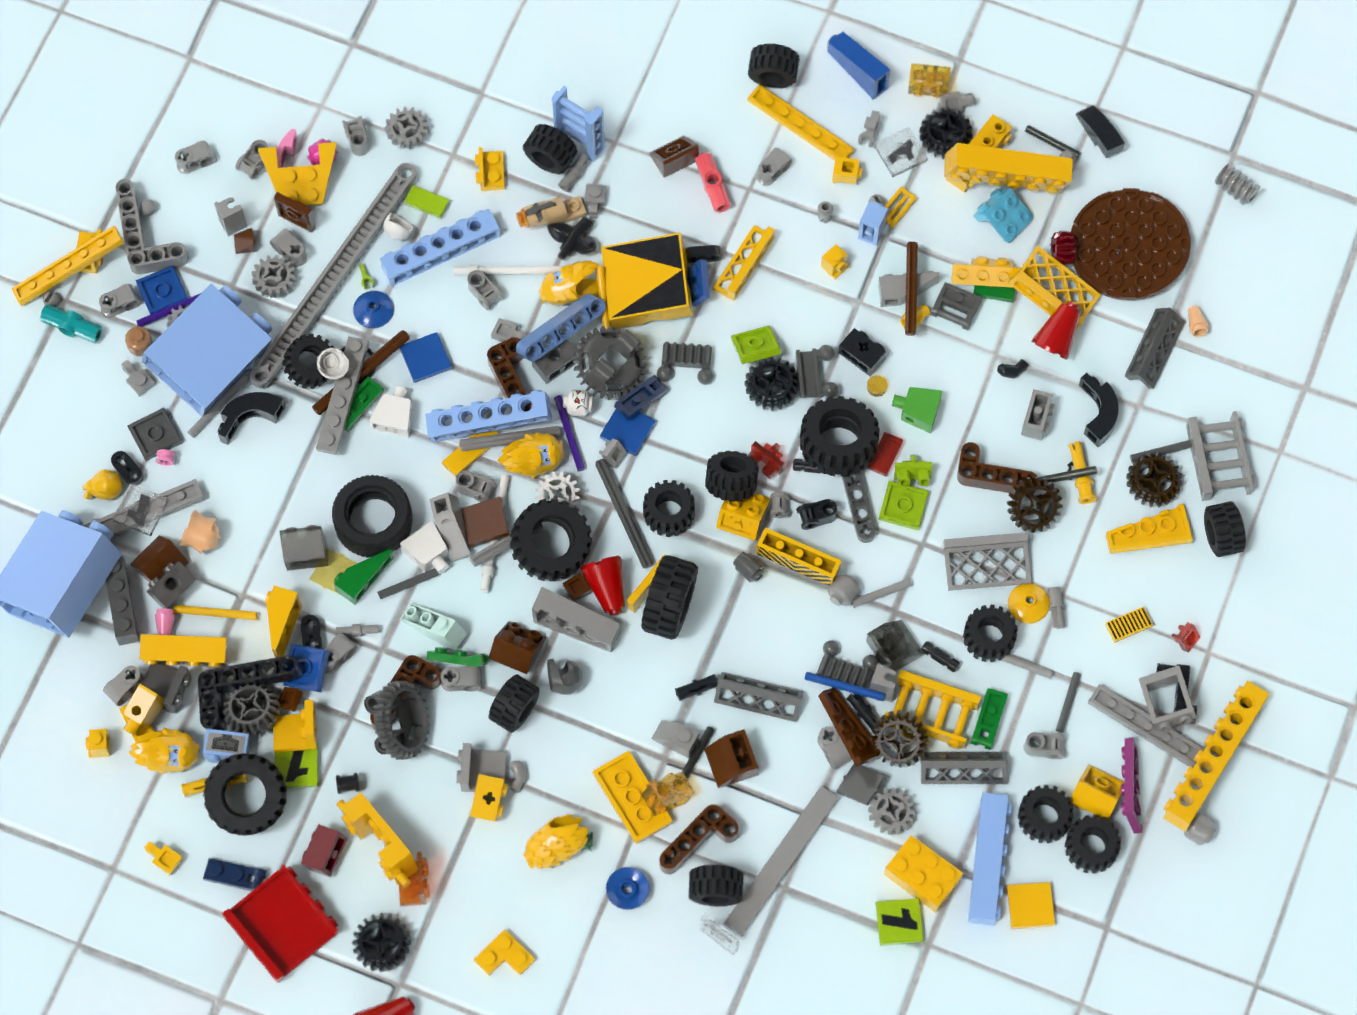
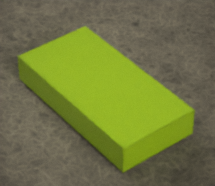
M412 185L404 203L407 206L441 219L449 204V199Z

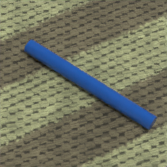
M810 672L805 674V680L883 702L886 698V693Z

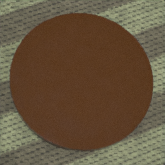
M1137 188L1109 191L1094 198L1078 213L1071 228L1077 245L1076 258L1072 263L1075 271L1084 282L1098 293L1114 299L1140 300L1163 292L1183 273L1190 255V234L1181 212L1161 195Z

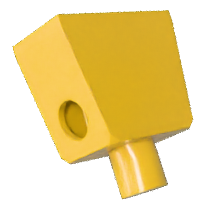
M139 684L123 713L130 718L123 730L134 736L140 725L148 729L164 707L163 702L165 699Z

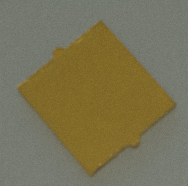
M326 549L309 580L323 586V589H329L339 594L335 591L334 579L340 572L343 573L348 567L357 563L345 558L344 554L339 555Z

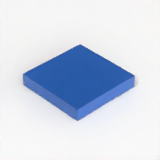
M174 266L135 280L150 314L188 299Z
M437 332L405 343L399 348L414 383L452 369Z
M615 409L601 432L600 439L606 442H610L612 438L619 440L624 449L636 457L656 421L640 412L627 420Z
M291 644L289 656L294 657L303 666V674L296 680L283 682V685L321 693L330 651ZM294 664L289 666L288 671L294 668Z

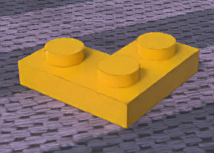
M505 929L473 959L488 976L504 961L519 976L535 962V958Z

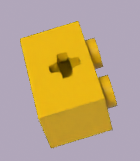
M483 774L478 775L470 817L495 822L497 817H502L504 805H500L502 796L506 797L508 784H504L505 779ZM492 792L495 801L487 804L488 801L484 799V796Z

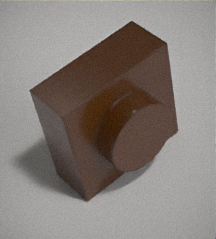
M581 573L562 583L573 602L591 592L590 586Z
M284 687L278 700L281 709L295 712L303 692L298 689Z

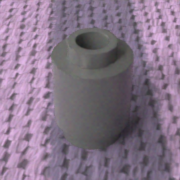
M742 552L733 562L735 569L749 582H757L764 575V572H762L764 567L750 554Z

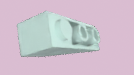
M414 603L409 604L400 618L405 624L453 650L458 648L467 634L456 620Z

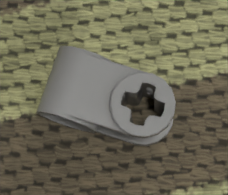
M362 116L352 121H342L353 154L356 156L367 154L369 144Z
M264 140L254 141L235 165L236 170L248 174L252 180L259 175L264 167L260 154H257L258 148H268V144Z
M199 141L191 146L179 149L174 156L177 162V170L182 174H188L202 167H207L215 161L207 141Z
M778 147L774 148L759 164L758 182L763 186L773 184L790 167L793 159Z
M284 228L270 240L274 250L285 257L288 262L290 261L293 266L299 267L305 264L307 256L304 252V246L288 229Z
M474 270L468 274V289L484 309L488 310L492 303L503 298L498 287L483 272ZM475 280L481 281L479 285H474L472 282Z
M124 284L115 290L101 295L99 304L102 314L105 317L111 318L139 306L140 300L131 284Z
M466 470L460 471L456 475L457 491L479 502L489 500L492 489L497 485L494 480ZM462 480H468L470 484L464 486L461 485L460 482Z
M343 633L337 634L323 649L330 651L325 673L331 674L336 672L358 649V646Z
M127 666L104 686L103 692L116 706H121L135 693L139 684H142L144 677L137 667Z
M448 667L441 672V686L446 691L472 692L481 689L480 667ZM448 677H452V682H448Z
M830 726L822 728L817 742L830 766L836 769L852 760L837 731ZM824 736H831V741H829L828 739L824 740Z
M1032 732L1027 736L1023 749L1029 756L1063 759L1065 755L1063 753L1065 735ZM1036 741L1039 744V747L1034 748L1029 744V742Z

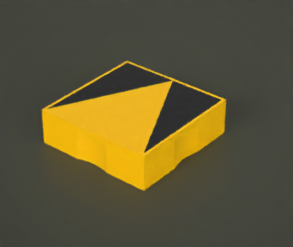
M680 232L601 247L609 321L614 330L618 327L637 326L655 320H671L693 316L691 291L687 281L688 266L685 242Z

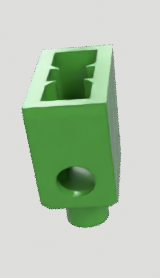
M909 387L906 397L894 395L891 406L903 409L901 414L902 421L931 433L941 401L942 391Z

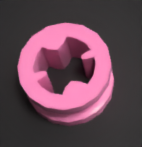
M166 449L157 451L158 457L155 460L157 464L163 466L174 464L172 458L175 457V453Z

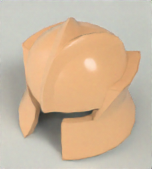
M194 509L187 529L184 530L180 546H190L202 554L203 551L215 548L219 544L221 536L218 525L215 522L216 519L205 517Z

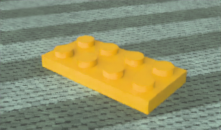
M629 750L592 771L593 776L635 844L673 823V820Z

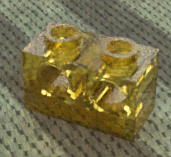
M911 63L908 94L940 98L939 95L948 93L951 67Z
M683 772L675 775L670 773L659 781L657 779L650 781L641 795L655 816L686 804L695 794V791Z

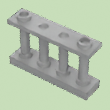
M1237 411L1232 412L1228 422L1206 425L1198 423L1197 417H1189L1186 423L1188 439L1191 442V453L1202 501L1210 500L1215 490L1245 486L1246 494L1250 495L1256 486L1254 474L1251 475L1241 432L1243 430V422L1241 418H1238ZM1232 429L1234 440L1209 444H1205L1201 440L1203 433ZM1233 448L1237 450L1238 459L1210 463L1205 458L1207 452ZM1241 468L1243 478L1217 482L1210 480L1209 473L1211 471Z

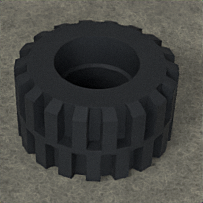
M773 43L757 45V47L751 50L748 76L753 82L769 88L792 86L797 80L800 56L795 50L784 45Z
M547 124L536 125L523 144L525 155L536 166L547 172L559 175L566 172L578 152L577 146L569 136Z
M304 334L290 344L284 354L283 366H285L284 373L289 374L288 379L295 381L294 385L298 386L301 384L304 389H307L308 386H310V389H314L316 386L320 387L327 382L328 379L322 376L319 370L309 371L305 369L300 363L299 355L303 352H311L318 357L322 351L334 348L333 345H328L329 340H321L322 336L320 335L314 337V334H309L308 336Z
M721 451L712 455L707 463L706 489L714 497L721 498L724 501L739 502L743 501V499H749L750 496L755 494L759 473L757 461L753 460V457L739 451Z
M663 480V484L657 482L655 483V488L651 486L648 489V493H645L643 501V517L645 518L646 525H650V530L653 532L657 530V535L662 536V533H665L666 537H670V534L673 533L674 536H678L679 531H682V533L687 531V526L690 527L692 525V520L695 517L693 494L691 495V490L689 488L685 489V484L683 483L678 485L676 480H672V483H668V480ZM665 501H673L681 507V510L675 515L667 516L661 514L657 507Z
M1229 501L1207 506L1204 512V527L1213 553L1217 557H1223L1244 552L1246 545L1245 527L1240 511L1234 502Z
M990 604V608H987L986 605L981 606V610L976 608L973 614L970 613L963 632L964 645L968 646L967 651L969 653L973 652V657L976 659L981 657L983 662H986V659H990V662H995L996 658L999 661L1002 660L1004 655L1010 654L1016 642L1018 627L1015 625V618H1010L1011 613L1008 610L1004 612L1001 606L997 609L995 605ZM983 626H994L1000 630L1003 637L994 642L986 641L979 635L978 630Z
M518 674L512 676L496 695L489 710V720L508 732L513 733L522 726L535 707L539 697V687Z
M1039 785L1034 790L1030 789L1027 795H1024L1019 807L1018 824L1020 828L1023 827L1025 835H1030L1029 839L1034 840V838H1037L1038 843H1042L1043 840H1046L1047 843H1052L1053 839L1058 841L1061 836L1064 837L1074 815L1073 805H1070L1071 799L1069 796L1065 797L1066 792L1063 790L1058 792V787L1056 786L1050 789L1049 785H1044L1043 788ZM1039 805H1048L1056 811L1058 819L1053 823L1040 822L1035 817L1033 809Z
M1086 815L1083 820L1079 818L1070 827L1065 841L1066 856H1069V862L1076 864V869L1079 870L1081 867L1085 873L1092 870V874H1096L1098 870L1103 872L1107 867L1110 868L1116 860L1121 848V837H1118V828H1113L1114 823L1112 821L1107 823L1106 817H1102L1101 820L1098 819V815H1093L1092 818ZM1086 835H1095L1104 842L1105 850L1098 854L1089 853L1082 847L1080 840Z
M702 865L695 867L689 872L688 897L693 902L705 906L723 907L740 903L743 900L744 874L741 870L726 865Z

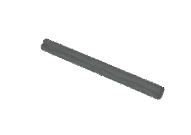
M600 459L595 462V466L636 555L644 569L651 567L653 561L605 459Z

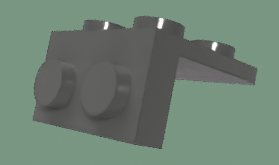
M160 663L150 664L141 685L164 698V707L162 709L175 714L177 707L182 703L183 693L191 682V674L188 668L182 665L177 670Z

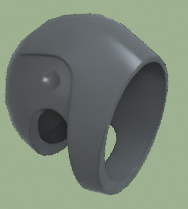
M553 658L547 660L551 692L570 695L580 688L583 682V674L581 668L575 662L566 660L565 666L562 669H558Z

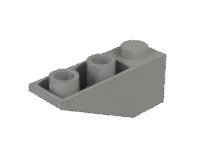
M925 271L917 274V296L938 284L939 272ZM906 273L903 275L885 274L879 277L880 307L901 306L906 303Z
M447 492L429 499L434 520L447 546L451 561L454 562L471 556L458 498Z

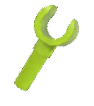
M360 264L359 267L363 278L361 281L362 288L366 290L364 283L367 281L371 282L373 288V279L368 276L364 264Z

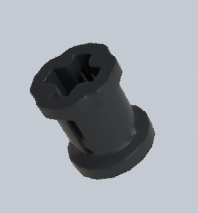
M358 773L343 777L336 775L338 794H342L343 791H360Z

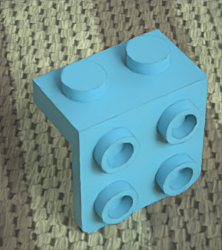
M1010 187L997 188L990 194L991 197L987 202L985 201L978 206V211L973 216L978 222L988 221L1006 243H1010L1030 223L1033 215Z

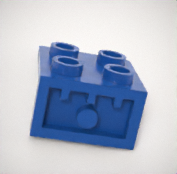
M700 259L687 269V281L691 291L692 306L695 307L710 298L707 261Z

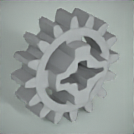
M404 106L403 111L397 108L396 114L390 113V119H386L387 126H385V132L387 133L388 140L391 139L393 145L398 143L399 148L406 145L407 149H409L411 144L417 147V141L423 143V136L428 135L426 116H422L420 110L415 113L414 107L410 111L407 110L406 106Z
M267 255L266 261L259 259L260 265L255 264L254 268L256 271L251 272L252 282L255 285L256 291L261 290L262 296L269 293L270 298L274 294H277L278 298L281 297V292L288 294L287 288L293 289L292 282L296 281L294 275L296 273L295 269L292 268V263L290 261L286 263L285 257L279 260L278 255H275L274 259Z
M885 788L883 789V795L878 793L875 795L877 800H871L870 804L872 806L868 808V812L873 814L869 816V820H875L873 823L874 828L881 827L880 833L888 830V835H891L892 831L895 830L898 835L900 834V828L905 831L907 830L908 826L906 823L912 824L913 819L911 817L915 815V811L910 809L914 807V803H908L909 795L902 796L903 790L897 794L895 793V788H892L891 793H888ZM884 802L883 808H879L877 811L879 804ZM889 807L891 808L892 811H895V815H894V816L892 815L891 812H888V808H889ZM904 813H906L904 819L900 822V815H904Z

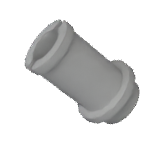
M827 201L821 202L817 208L819 213L818 219L820 222L824 219L823 223H828L833 213V205Z

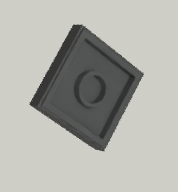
M161 408L127 425L145 461L156 457L158 450H170L183 443L165 408Z

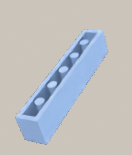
M982 793L968 915L969 923L994 926L995 920L1000 919L1001 907L997 906L998 898H1002L1003 886L999 885L1000 877L1004 878L1005 865H1002L1001 862L1002 857H1006L1007 844L1003 843L1004 836H1008L1009 823H1006V815L1010 816L1012 803H1008V795Z

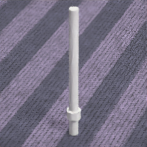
M470 265V267H454V275H468L474 270H479L484 275L548 274L557 272L563 266L478 267V265Z
M507 475L501 476L498 497L502 498L503 506L505 505L510 478ZM498 539L490 541L488 547L498 542ZM495 556L485 561V565L482 566L481 592L487 593L489 590L490 579L494 575L495 568L493 563Z

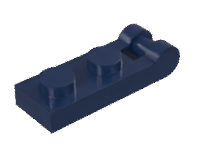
M653 375L616 401L614 407L629 420L658 398L665 396L669 388L665 384L662 385L659 382V378Z
M209 858L203 880L253 891L262 883L263 878H266L267 871ZM249 876L254 877V881L251 883L248 882Z

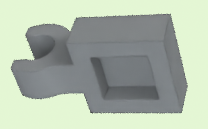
M959 91L939 95L940 104L944 111H947V108L950 107L951 112L957 109L959 113L963 112L962 106L975 104V96L972 93H966L961 96Z
M872 110L871 116L866 117L864 128L867 130L859 135L858 144L861 145L863 139H868V147L873 145L880 112Z
M586 184L584 204L589 205V218H597L598 206H605L606 185Z
M499 318L491 333V338L503 342L514 337L523 339L528 334L517 331V324Z
M128 360L121 364L123 371L129 376L126 379V383L139 397L155 385L154 380L142 367L136 371Z

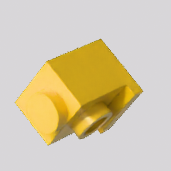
M836 156L832 183L856 184L857 179H861L863 167H859L860 159Z
M835 244L822 255L821 267L835 280L849 268L847 254Z
M107 729L89 730V736L85 739L88 757H110V735Z

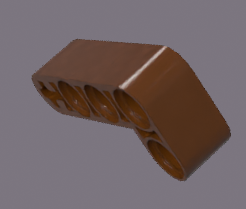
M515 337L496 344L487 351L488 365L505 399L511 398L510 396L513 394H510L509 391L513 389L518 390L516 394L527 395L512 366L523 359L517 352L510 351L512 348H516L517 343L521 340ZM494 356L501 357L499 360H493L492 358ZM502 373L510 374L508 377L500 376ZM531 404L525 406V412L531 410Z
M973 442L965 443L962 446L957 472V480L961 485L1015 494L1016 491L1013 490V486L1021 487L1017 484V480L1023 481L1026 484V478L1030 477L1033 481L1034 477L1037 476L1031 471L978 463L980 455L979 446ZM972 452L975 456L968 457L965 453ZM969 471L972 475L965 476L962 472ZM988 474L992 479H985L983 475ZM1003 478H1010L1013 482L1007 483Z
M410 655L404 659L390 683L393 681H408L413 683L414 687L418 683L427 689H436L441 684V675L435 665L418 656ZM412 664L418 665V668L414 671L408 669ZM429 674L436 675L434 680L426 679ZM403 692L397 695L403 701L408 699L406 696L402 694ZM396 708L391 710V724L397 716ZM371 714L370 721L373 729L375 730L373 714Z
M712 804L707 806L662 852L659 858L661 871L665 874L675 873L713 833L725 843L734 842L738 838V823L718 805ZM710 813H716L719 818L717 820H710L707 816ZM726 827H731L735 832L728 835L723 830ZM701 828L704 830V833L698 836L693 833V830ZM682 843H686L690 846V848L686 851H682L678 848V846ZM673 859V865L670 863L665 865V860L671 861Z

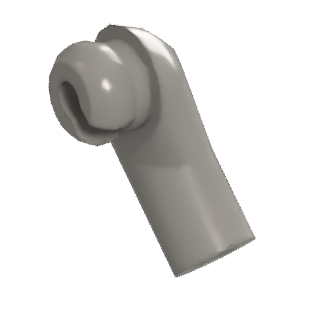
M512 761L509 769L513 772L515 778L509 789L518 793L527 779V773L521 761Z

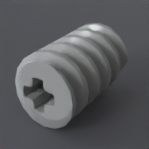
M1227 164L1217 175L1215 184H1221L1222 190L1228 188L1227 193L1229 195L1234 193L1233 198L1235 200L1240 198V204H1249L1261 187L1258 186L1253 189L1254 181L1247 184L1248 177L1246 176L1241 179L1242 172L1234 174L1236 167L1228 169L1229 164Z

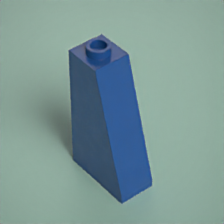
M843 31L838 35H833L828 40L827 52L873 100L888 89L890 69Z

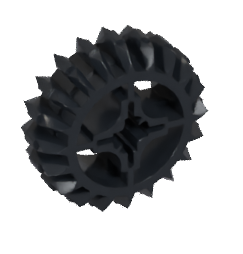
M941 107L939 112L933 109L931 115L927 114L925 120H922L921 127L919 128V133L921 134L919 139L923 141V148L928 147V153L934 152V157L940 154L941 158L944 159L945 154L957 143L969 144L973 138L972 125H969V119H964V113L958 115L957 109L951 112L950 107L947 108V111H944ZM946 128H947V133H948V134H947V138H945V129H946Z
M773 356L770 358V361L764 358L762 359V364L756 361L755 367L751 366L749 368L750 373H746V394H750V401L756 400V407L763 404V410L767 406H770L771 411L774 410V406L781 410L782 404L788 407L790 404L789 400L794 401L795 395L799 393L797 388L799 387L798 373H794L795 368L794 366L789 367L788 361L783 364L781 357L778 361H774ZM779 373L787 379L788 383L779 378ZM774 378H775V383H774V385H771V388L769 389V387H770V382H773V380H774ZM756 384L760 385L761 388H764L766 390V393H762L757 388Z
M380 913V919H376V916L372 914V921L369 922L368 919L364 918L365 926L361 924L357 926L361 932L353 933V936L357 938L352 940V945L357 946L353 949L354 954H359L356 958L358 962L363 961V967L366 968L371 963V971H374L376 966H378L379 972H383V966H387L388 971H391V964L394 963L396 967H399L398 959L406 960L402 953L407 954L410 952L409 948L406 947L411 945V940L406 939L410 936L409 931H404L406 929L405 924L399 925V918L392 922L393 916L391 914L387 916V919L384 918L383 913ZM385 927L395 931L399 939L387 936ZM378 928L376 935L365 939L372 930ZM381 935L385 941L382 950L377 943L381 939ZM369 946L370 949L377 950L378 958L369 955L364 947ZM398 946L394 953H392L388 957H385L386 952L389 949Z

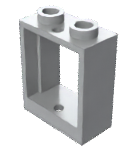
M1180 666L1138 678L1156 731H1166L1177 724L1185 725L1197 718ZM1179 682L1187 708L1157 717L1149 691Z

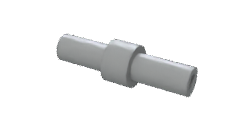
M352 624L349 627H336V635L343 633L344 635L357 637L362 636V634L378 633V625L361 626V624Z

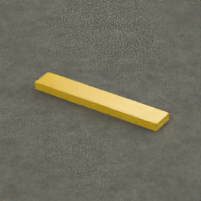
M758 85L747 98L749 103L834 161L836 156L849 158L854 153L853 147L763 86Z
M115 225L11 288L18 303L21 306L25 305L124 244V241Z

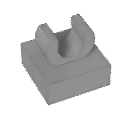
M612 438L610 442L605 443L606 448L604 451L600 450L599 454L606 460L609 466L616 468L627 454V451L619 440Z

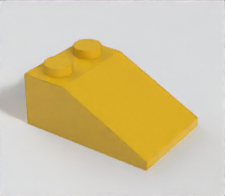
M274 585L272 591H268L265 603H267L271 647L276 658L282 657L285 653L302 605L298 592Z

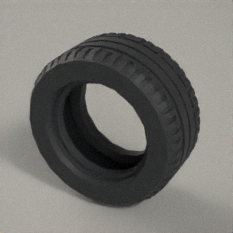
M379 475L361 476V478L353 479L347 485H344L335 497L332 506V520L335 532L342 545L352 553L369 558L388 549L396 551L400 548V543L410 535L413 525L410 501L404 489L392 479ZM369 499L385 501L395 511L392 523L384 531L376 534L360 532L350 523V516L354 508L361 502Z

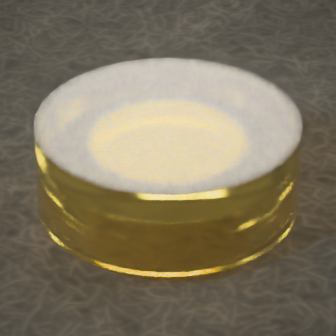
M879 375L872 376L867 382L868 393L874 397L884 395L888 386L886 379Z

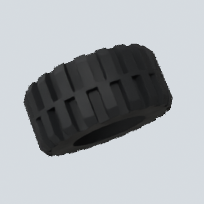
M838 396L835 399L828 397L824 402L820 400L815 403V407L811 406L807 410V414L802 419L800 431V450H802V455L805 460H809L808 464L812 468L817 467L818 471L823 474L827 472L829 476L837 474L841 475V477H845L849 473L852 475L857 474L859 469L864 470L868 467V463H872L877 453L880 434L878 420L874 417V413L870 408L866 409V405L862 402L857 403L856 399H844V396ZM831 428H844L854 433L858 439L848 445H835L825 440L821 434Z
M554 498L550 501L543 499L539 500L536 504L532 503L516 519L510 533L511 541L509 544L510 549H513V559L518 560V567L521 570L524 568L528 571L527 575L530 577L535 575L541 581L549 579L550 582L556 581L559 578L565 579L570 574L576 572L586 561L585 559L591 550L592 537H590V533L592 531L590 525L587 526L585 523L587 518L585 515L581 516L578 513L580 509L576 506L574 508L570 507V503L565 500L561 503L558 502V499ZM543 522H552L558 524L566 531L570 545L563 556L548 558L536 550L532 541V533L537 525Z
M670 555L661 558L653 576L643 610L641 628L645 632L670 640L678 637L695 589L698 566L695 563Z
M235 754L221 760L210 771V775L204 783V806L209 813L210 819L220 829L239 836L261 833L273 826L278 818L281 817L287 802V786L285 785L283 775L278 770L279 768L265 757L256 754ZM241 774H250L257 777L263 783L266 792L262 807L249 815L234 812L228 806L225 799V790L228 783L234 777Z

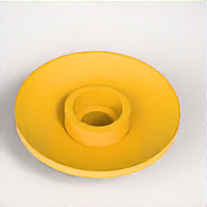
M1021 584L1014 588L1009 595L1008 609L1011 615L1022 623L1032 624L1039 622L1049 611L1050 601L1047 593L1035 584ZM1031 598L1033 603H1027L1026 599Z

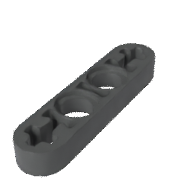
M859 469V473L854 474V485H852L850 477H842L856 536L861 542L869 543L875 537V525ZM858 490L862 493V497L860 499H853L850 495L851 492ZM858 509H864L867 512V516L859 518L855 512ZM864 523H866V529L869 532V536H865V534L863 533Z

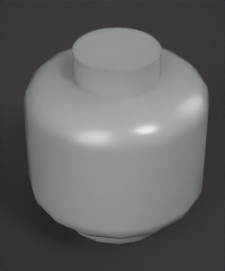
M847 574L837 576L828 588L830 601L837 606L850 605L859 592L858 582Z
M1197 813L1186 832L1184 831V835L1198 845L1208 844L1216 832L1214 822Z

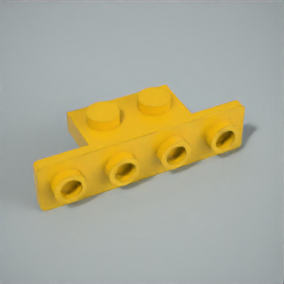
M978 256L977 259L971 258V264L954 263L951 282L952 284L1013 287L1009 283L1021 267H1013L1012 261H1009L1007 258L1000 257L997 260H992L988 257ZM1025 269L1024 273L1033 278V269Z

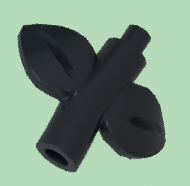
M582 217L573 228L566 223L547 225L551 237L558 243H562L560 246L561 251L558 254L561 260L571 256L574 251L584 255L596 250V240L586 235L594 226L590 219Z

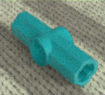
M48 304L43 307L39 318L41 322L58 328L61 333L69 337L77 336L94 344L99 341L103 330L102 326L85 320L74 311L65 312Z

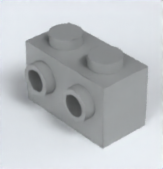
M1033 389L1021 435L1041 440L1042 434H1047L1050 422H1047L1046 419L1048 415L1052 416L1055 404L1051 403L1053 394Z

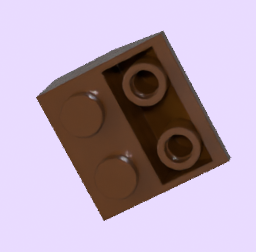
M508 621L494 637L489 659L527 674L534 666L546 636L541 635L536 630L526 629L519 623Z
M745 729L724 735L704 748L717 788L758 776L759 767Z

